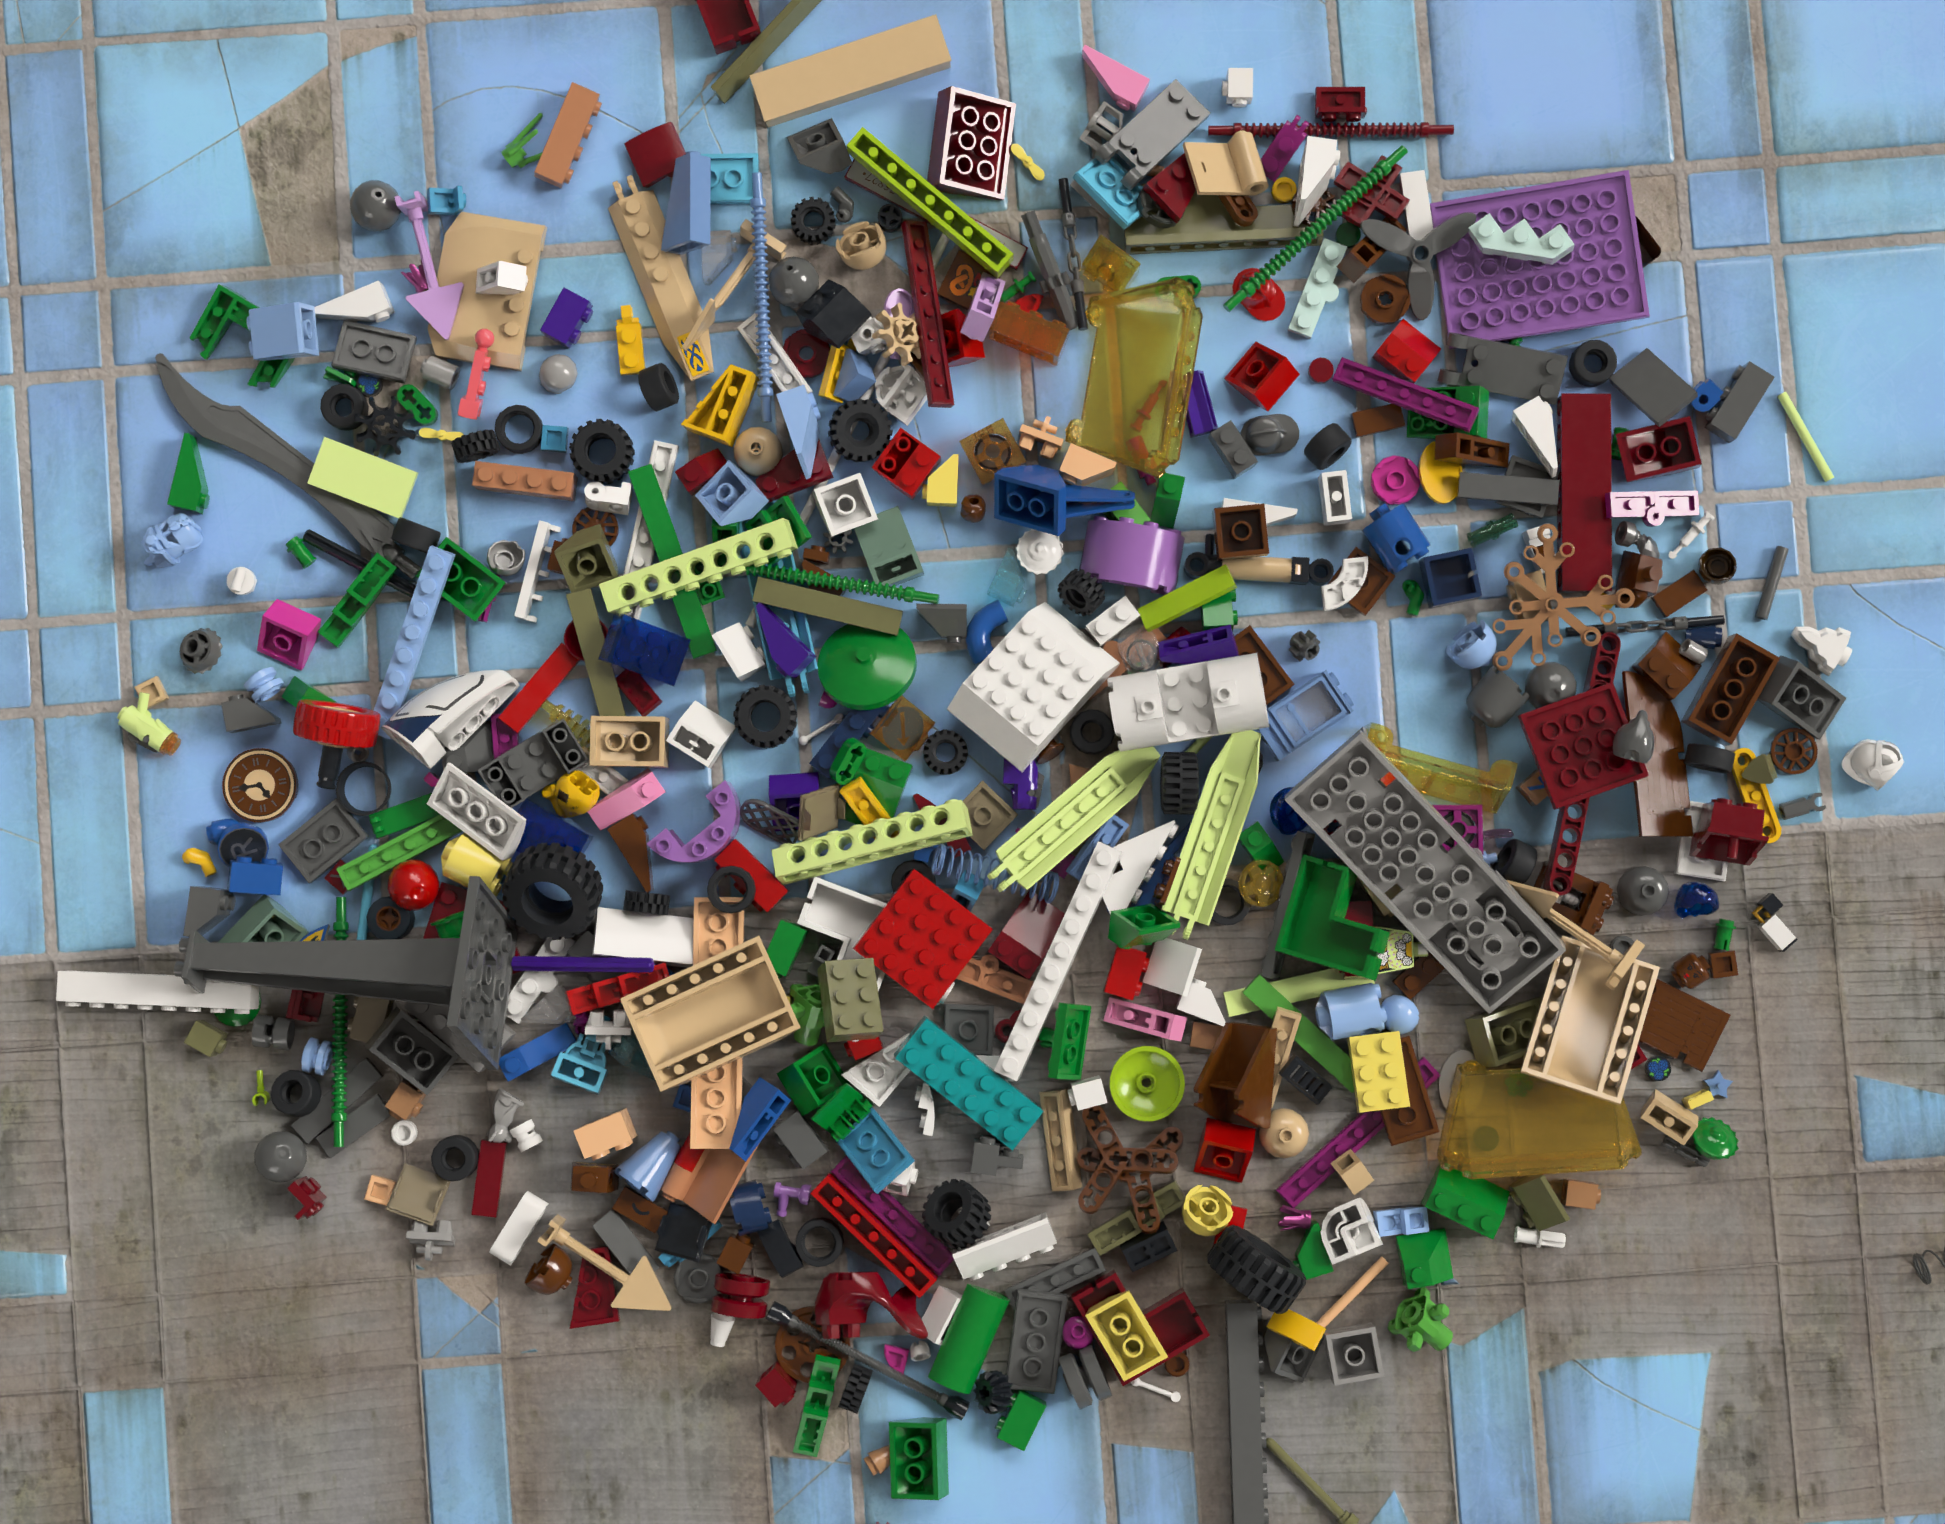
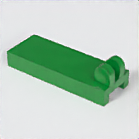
M432 793L369 815V821L373 826L372 830L376 838H383L427 822L440 815L427 805Z

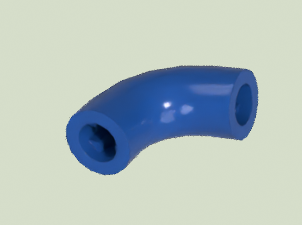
M999 600L987 604L976 612L967 626L966 644L974 665L981 663L993 651L994 648L990 640L992 631L1008 622Z

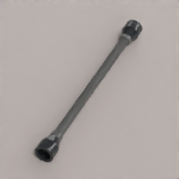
M776 1301L772 1304L765 1318L766 1320L776 1325L788 1326L792 1329L797 1328V1330L805 1332L808 1336L811 1335L814 1339L817 1338L820 1342L822 1341V1343L828 1344V1346L831 1345V1348L834 1347L837 1351L839 1350V1352L845 1353V1355L848 1354L854 1360L856 1359L860 1363L862 1362V1364L865 1363L868 1367L871 1366V1368L879 1371V1373L882 1372L885 1376L888 1375L891 1379L893 1378V1380L899 1381V1383L902 1382L908 1388L910 1387V1389L916 1390V1392L919 1391L922 1395L925 1394V1396L933 1399V1401L936 1400L937 1404L942 1406L951 1416L959 1420L964 1418L970 1405L969 1401L959 1396H950L945 1393L936 1392V1390L933 1391L927 1385L925 1386V1384L919 1383V1381L916 1382L913 1378L905 1376L902 1372L899 1373L896 1369L888 1367V1365L882 1364V1362L879 1363V1360L871 1358V1356L865 1355V1353L862 1354L859 1350L854 1349V1347L851 1348L848 1344L845 1345L840 1340L823 1339L822 1331L817 1330L813 1326L811 1327V1325L808 1326L802 1320L800 1321L799 1317L793 1315L786 1306Z

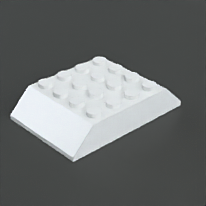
M1044 602L1028 611L962 683L947 710L1019 771L1023 772L1115 671L1120 663L1054 608Z

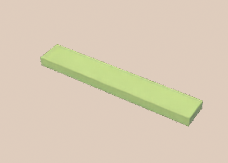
M1334 968L1268 982L1290 1003L1320 997L1323 991L1367 983L1375 984L1374 980L1370 979L1344 980L1343 973H1339V970ZM1246 987L1223 992L1229 1017L1261 1010L1242 993Z

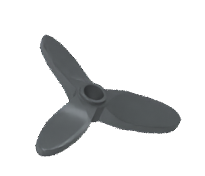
M1464 212L1453 216L1435 227L1422 240H1415L1398 227L1380 220L1367 219L1360 223L1363 233L1375 244L1389 252L1407 257L1409 261L1407 290L1411 298L1410 308L1414 316L1419 320H1425L1428 317L1433 305L1434 276L1430 260L1433 255L1449 248L1469 232L1468 227L1476 221V214ZM1419 246L1424 249V256L1420 260L1415 257V249Z

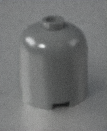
M1494 665L1489 668L1472 689L1466 701L1467 707L1472 713L1470 718L1480 727L1483 724L1491 728L1502 727L1530 698V695L1526 692L1521 695L1522 690L1519 689V685L1505 673L1500 671L1496 674L1498 670Z

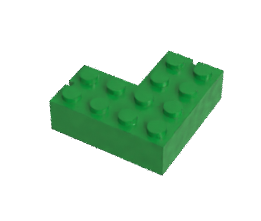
M1303 854L1275 951L1376 981L1382 962L1378 955L1379 953L1384 954L1390 932L1345 919L1357 875L1349 867Z

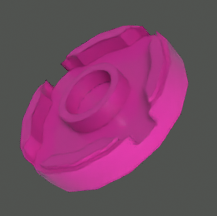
M1394 455L1384 458L1375 466L1371 474V486L1374 494L1379 500L1389 505L1407 503L1417 494L1420 487L1418 467L1408 458Z

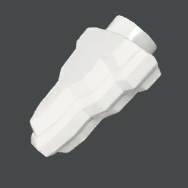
M1794 627L1791 633L1796 643L1808 651L1809 659L1817 664V670L1827 676L1832 673L1837 664L1843 667L1852 653V649L1847 647L1851 632L1840 627L1836 630L1825 627L1819 631L1811 627Z

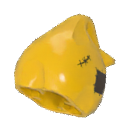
M576 770L562 775L556 784L547 785L542 789L541 793L542 797L551 801L559 817L571 818L591 810L599 799L600 788L595 780L588 777L583 771Z

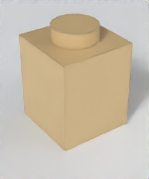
M1351 1149L1330 1163L1353 1195L1365 1189L1374 1181L1361 1160Z

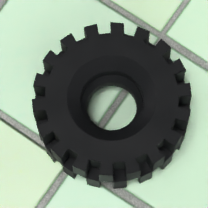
M856 399L841 405L833 413L832 420L829 421L828 425L830 426L828 437H831L830 443L832 447L836 448L838 455L841 454L844 456V459L853 460V462H865L882 454L890 443L889 439L892 436L893 430L890 429L892 422L887 418L888 413L880 408L881 405L878 403L874 404L872 400ZM856 421H862L869 427V435L864 440H856L851 435V426Z

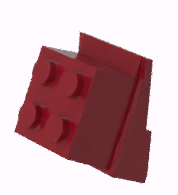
M1711 799L1710 803H1705L1702 806L1698 830L1693 832L1694 836L1691 839L1689 856L1750 866L1757 858L1758 852L1769 840L1768 836H1762L1765 810L1757 809L1758 804L1742 802V804L1736 803V805H1732V800Z

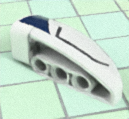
M483 670L455 676L434 684L410 699L381 728L391 739L427 768L431 769L446 754L445 747L451 751L458 749L520 685L516 679L504 670Z

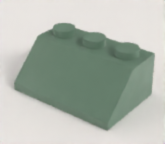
M263 894L218 943L300 941L308 931L282 905L268 895Z

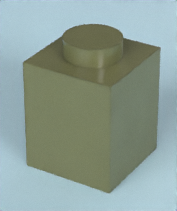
M197 1020L184 1043L209 1057L221 1054L226 1048L228 1033L205 1020Z

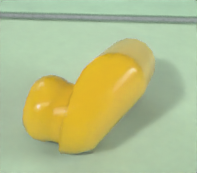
M188 848L182 854V859L186 864L200 865L205 877L217 873L208 852L197 848Z

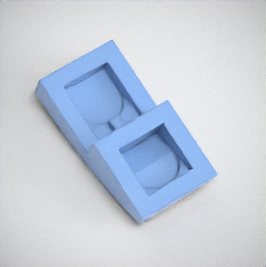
M1425 1206L1373 1211L1374 1224L1380 1237L1429 1232L1428 1213Z

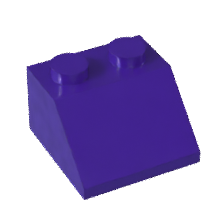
M819 772L769 775L770 805L799 819L800 796L820 789ZM779 819L782 825L787 824L785 819ZM772 820V825H773V826H776V825H777V823L775 822V820ZM784 828L785 831H791L790 828Z

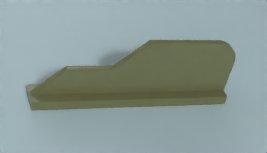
M1195 190L1182 219L1174 227L1167 229L1158 228L1148 223L1142 216L1124 230L1125 255L1280 248L1290 245L1291 240L1295 241V236H1300L1301 231L1305 232L1307 225L1301 223L1298 227L1293 226L1294 214L1291 205L1288 204L1256 206L1258 211L1257 218L1252 225L1243 227L1234 222L1218 195H1198ZM1153 211L1147 212L1148 215H1156ZM1323 230L1320 235L1316 234V239H1311L1312 242L1310 244L1306 243V245L1321 246L1324 236Z

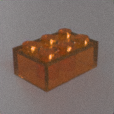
M1000 301L994 320L989 328V339L1057 366L1068 341L1070 329L1066 328V324L1059 320L1053 319L1051 322L1043 319V315L1039 312L1030 310L1028 313L1021 310L1020 305L1014 302L1007 301L1004 303Z

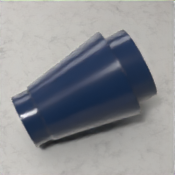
M1712 625L1686 629L1685 640L1690 639L1704 648L1715 650V647H1721L1722 628Z

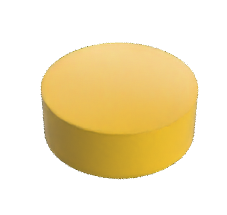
M1288 177L1277 179L1271 189L1273 198L1279 203L1290 202L1297 191L1295 182Z

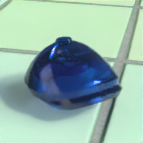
M1293 787L1280 790L1274 795L1270 803L1271 820L1283 835L1295 834L1307 826V823L1285 801V795Z

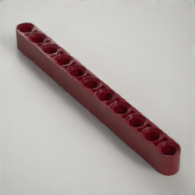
M1612 632L1604 633L1601 635L1600 642L1592 646L1583 692L1614 681L1621 647L1620 638ZM1603 640L1611 644V651L1603 648ZM1598 664L1605 666L1606 675L1598 672ZM1590 797L1561 807L1558 811L1544 879V890L1558 893L1559 897L1567 894L1572 887ZM1569 807H1573L1577 811L1576 819L1568 815ZM1564 831H1568L1572 835L1571 843H1567L1563 839ZM1559 855H1563L1567 859L1566 867L1559 865ZM1554 879L1562 883L1561 892L1553 888Z

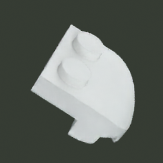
M909 365L893 368L887 367L876 379V399L887 413L908 426L927 400L923 379Z

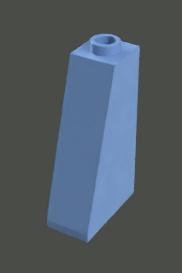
M688 151L686 155L676 158L661 251L683 255L710 245L711 158L702 156L698 151Z

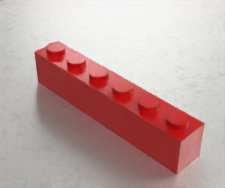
M830 1172L811 1191L810 1194L917 1297L920 1298L937 1281V1275Z

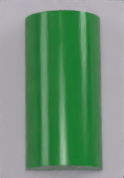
M967 1284L928 1378L954 1391L970 1394L1010 1299L999 1292Z

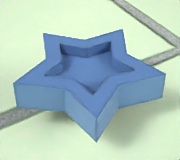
M1719 1070L1716 1071L1712 1078L1703 1080L1709 1087L1708 1091H1711L1712 1096L1720 1095L1727 1098V1088L1733 1082L1724 1079Z

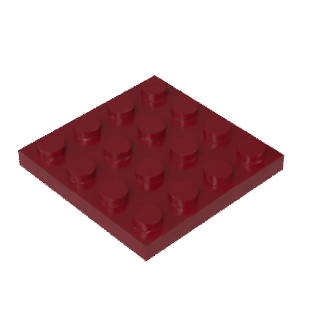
M1613 682L1518 716L1554 810L1649 776L1644 763L1621 758L1613 754L1614 736L1620 727L1628 724Z

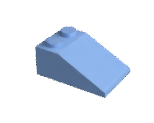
M801 385L778 393L776 396L805 478L809 479L812 474L820 434L817 421L821 420V416L813 393L807 394L805 385Z

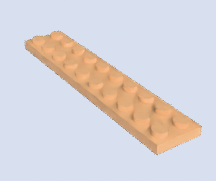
M694 897L693 965L744 943V910L736 913L721 912L712 905L708 897ZM744 897L719 898L724 903L732 905L739 903ZM743 1057L691 1081L690 1149H730L742 1108Z

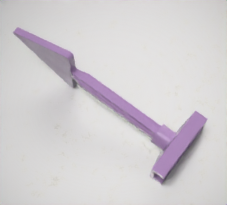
M419 191L414 192V199H409L406 202L400 196H395L397 207L408 216L409 222L413 225L428 284L427 291L408 295L406 300L445 340H448L464 284L459 282L444 287H439L422 222L424 220L422 212L428 211L426 198Z

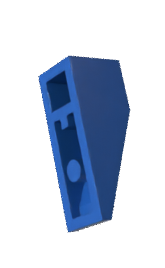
M564 1023L500 1057L499 1066L509 1082L558 1056L560 1052H565L577 1040L568 1023Z
M759 1077L744 1098L730 1145V1150L745 1162L791 1101L778 1088Z

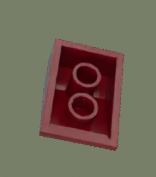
M1690 416L1667 421L1660 427L1655 424L1615 434L1627 483L1697 469L1702 464Z
M1030 890L988 950L989 953L1027 979L1031 978L1047 954L1065 913L1052 904L1046 903L1044 899L1039 901V895L1036 893L1030 899Z

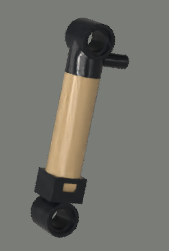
M1214 534L1205 535V554L1193 552L1186 558L1183 566L1185 574L1192 579H1197L1226 564L1234 580L1286 582L1296 585H1306L1308 582L1318 586L1323 585L1331 579L1334 573L1333 565L1324 558L1316 559L1311 564H1309L1310 557H1250L1217 561V555L1214 554ZM1192 560L1201 561L1203 570L1199 572L1193 571L1190 567V562ZM1316 566L1325 568L1326 576L1324 578H1318L1314 574Z

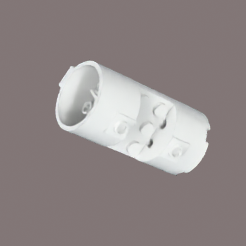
M1257 653L1121 675L1107 679L1108 687L1113 688V691L1108 694L1116 736L1121 737L1122 740L1117 741L1120 752L1269 727Z

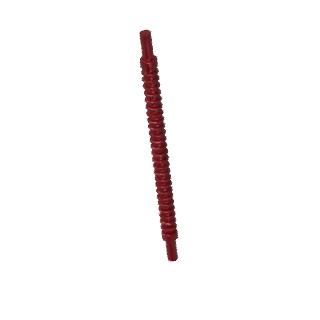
M1323 122L1321 126L1318 123H1315L1314 126L1309 123L1304 132L1308 136L1315 135V137L1322 135L1323 138L1326 135H1329L1330 138L1333 135H1336L1337 138L1340 135H1343L1344 138L1347 135H1350L1351 138L1354 135H1357L1358 138L1361 135H1364L1365 138L1368 135H1371L1372 138L1375 135H1378L1379 138L1382 135H1385L1386 138L1389 135H1392L1393 138L1396 135H1399L1400 138L1403 135H1406L1407 138L1410 135H1413L1414 138L1417 135L1421 138H1428L1429 135H1453L1454 125H1429L1428 122H1421L1420 125H1417L1416 122L1413 125H1410L1409 122L1406 125H1403L1402 122L1399 125H1396L1395 122L1392 125H1389L1388 122L1385 125H1382L1381 122L1378 125H1375L1374 122L1371 125H1368L1367 122L1364 125H1361L1360 122L1357 125H1354L1353 122L1350 125H1347L1346 122L1343 125H1340L1339 122L1333 125L1330 122L1329 125H1326ZM1233 123V126H1208V136H1233L1238 131H1246L1252 133L1253 138L1256 135H1259V138H1262L1263 135H1266V138L1273 135V138H1275L1284 124L1280 123L1277 126L1276 123H1273L1270 126L1269 123H1266V126H1263L1262 123H1259V126H1256L1255 123H1252V126H1249L1248 123H1245V125Z

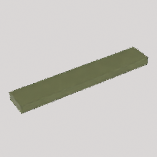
M791 0L711 86L718 99L725 104L748 80L749 75H752L822 0Z
M762 577L757 579L752 599L754 602L898 636L903 611Z
M587 588L568 593L566 597L599 715L626 716L592 590Z

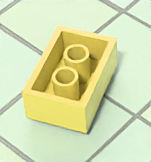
M1386 1032L1347 1038L1357 1113L1410 1107L1400 1032Z

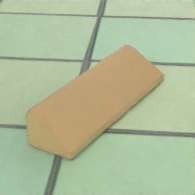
M1068 1089L1039 1092L1041 1108L1044 1111L1042 1118L1052 1192L1070 1191L1082 1187L1080 1167L1077 1162L1078 1150L1073 1111L1067 1092Z

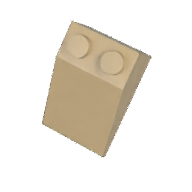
M591 716L589 766L668 768L669 742L666 740L669 736V718L657 716Z

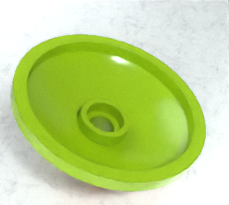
M1140 1046L1127 1051L1116 1061L1111 1071L1110 1092L1115 1104L1124 1114L1139 1121H1156L1168 1116L1179 1105L1184 1094L1185 1079L1181 1066L1170 1053L1158 1047ZM1149 1078L1151 1080L1150 1086H1142V1080Z

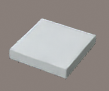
M1169 938L1155 942L1143 983L1187 997L1202 949Z

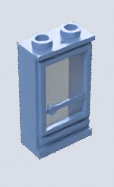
M1323 671L1267 708L1269 727L1258 730L1262 735L1261 738L1264 743L1268 744L1276 757L1274 758L1276 761L1281 760L1354 711L1351 708L1354 705L1347 693H1341L1337 687L1340 683L1332 672Z

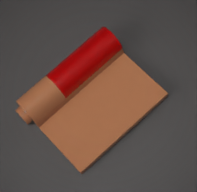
M689 1133L661 1187L663 1191L661 1195L672 1202H675L676 1199L685 1202L706 1219L716 1224L756 1149L746 1162L730 1149H690Z

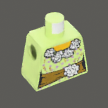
M1373 926L1390 932L1384 954L1379 953L1378 958L1382 959L1378 974L1414 967V957L1428 956V950L1421 942H1413V934L1410 931Z

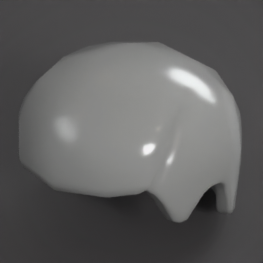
M557 354L548 357L540 367L539 379L541 385L548 392L561 394L563 391L572 388L578 375L576 364L566 355Z
M501 540L494 542L487 552L489 567L493 572L502 576L516 574L523 567L525 561V550L521 549L516 541Z

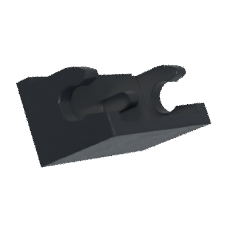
M1164 1221L1160 1222V1227L1156 1232L1152 1234L1141 1232L1120 1244L1132 1272L1178 1251Z

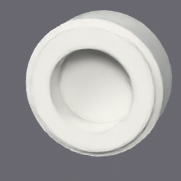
M409 1120L397 1122L391 1130L393 1141L402 1146L414 1142L418 1134L416 1125Z

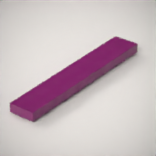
M1343 357L1332 378V381L1469 433L1479 413L1478 407Z
M847 1155L831 1170L834 1176L938 1276L954 1260L952 1252L931 1235L927 1228L893 1195L883 1190L878 1194L875 1193Z

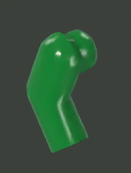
M1408 579L1402 584V589L1410 601L1406 613L1418 616L1424 599V593L1415 580Z

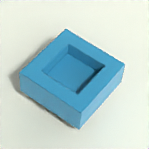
M543 425L541 450L567 453L569 428Z

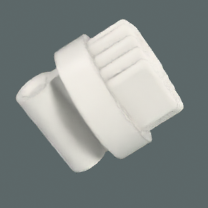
M237 567L229 572L227 586L233 593L247 595L254 591L257 579L251 570L245 567Z

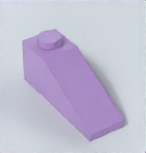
M985 272L982 273L960 333L965 334L970 339L984 341L994 320L1005 281Z

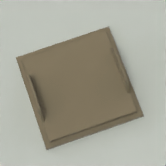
M839 783L800 796L799 841L838 828V819H845L846 803L840 798Z
M405 1163L385 1210L433 1226L451 1181L444 1180L435 1173Z

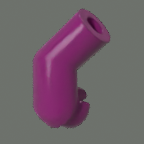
M590 1011L574 1015L576 1018L573 1026H575L576 1034H585V1026L589 1019Z

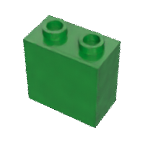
M785 919L780 920L767 949V954L779 979L782 976H789L809 932L808 929Z

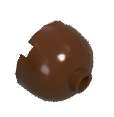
M552 1243L540 1254L543 1257L537 1264L534 1262L525 1279L526 1286L537 1293L545 1295L554 1294L560 1288L565 1290L572 1281L570 1276L572 1260L569 1254L561 1247Z

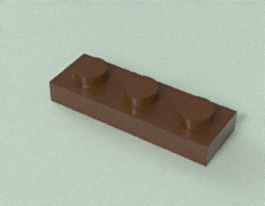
M1428 951L1427 957H1418L1414 961V967L1405 969L1392 982L1411 1000L1445 967Z

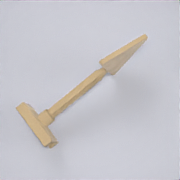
M747 219L740 226V236L752 243L747 249L748 253L714 300L712 298L709 299L682 346V349L685 351L714 323L716 310L725 303L752 266L753 261L756 260L753 257L755 250L752 249L755 246V243L752 242L755 239L752 232L755 230L751 226L754 224ZM767 233L764 236V239H767L764 245L768 247L765 252L778 261L782 260L786 255L784 250L787 246Z
M1506 880L1543 920L1547 917L1606 958V961L1614 966L1605 983L1607 987L1614 990L1645 945L1636 940L1623 954L1616 949L1612 950L1552 909V906L1559 897L1558 893Z
M559 1214L548 1224L550 1227L538 1239L537 1242L545 1247L552 1240L561 1246L565 1245L622 1283L623 1287L612 1302V1308L671 1310L672 1307L647 1256H643L633 1272L628 1275L572 1238L570 1233L562 1228L566 1219Z

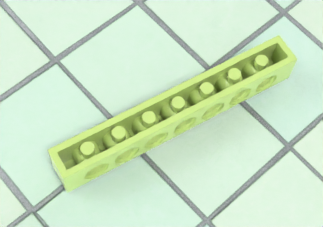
M781 518L603 582L599 586L607 611L617 614V616H622L632 612L631 608L638 605L640 608L653 605V600L661 597L663 600L677 596V591L685 589L688 592L700 588L699 584L708 581L709 584L715 583L723 579L722 575L743 573L746 571L745 567L753 564L755 567L768 564V559L777 556L778 559L792 555V550L798 549L789 520ZM771 537L773 546L771 549L765 550L763 547L764 540ZM744 546H748L750 554L747 558L743 559L740 551ZM721 554H725L727 562L724 566L719 567L717 559ZM702 562L704 570L700 575H696L694 571L695 565ZM678 570L681 578L674 584L671 577ZM655 578L658 586L655 591L651 592L649 582ZM633 587L635 595L632 599L628 600L626 591L628 588Z
M952 799L946 801L943 805L925 806L920 811L912 813L902 812L897 817L890 819L880 818L871 824L853 825L848 830L831 831L822 837H810L795 844H782L779 848L772 849L775 876L783 885L939 845L940 843L973 836L968 808L962 800ZM947 818L943 825H938L941 819ZM924 824L921 830L914 831L918 825ZM899 831L896 837L891 838L893 832ZM876 837L874 842L867 844L870 838ZM848 843H852L849 849L843 850ZM828 849L827 854L820 857L821 852ZM805 855L801 862L796 863L800 856Z

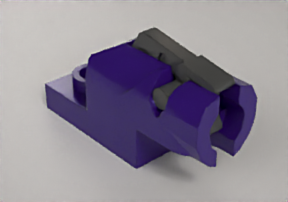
M1004 758L1003 784L1013 785V788H1010L1013 809L1036 810L1039 806L1044 775L1038 772V767L1034 760L1021 772Z

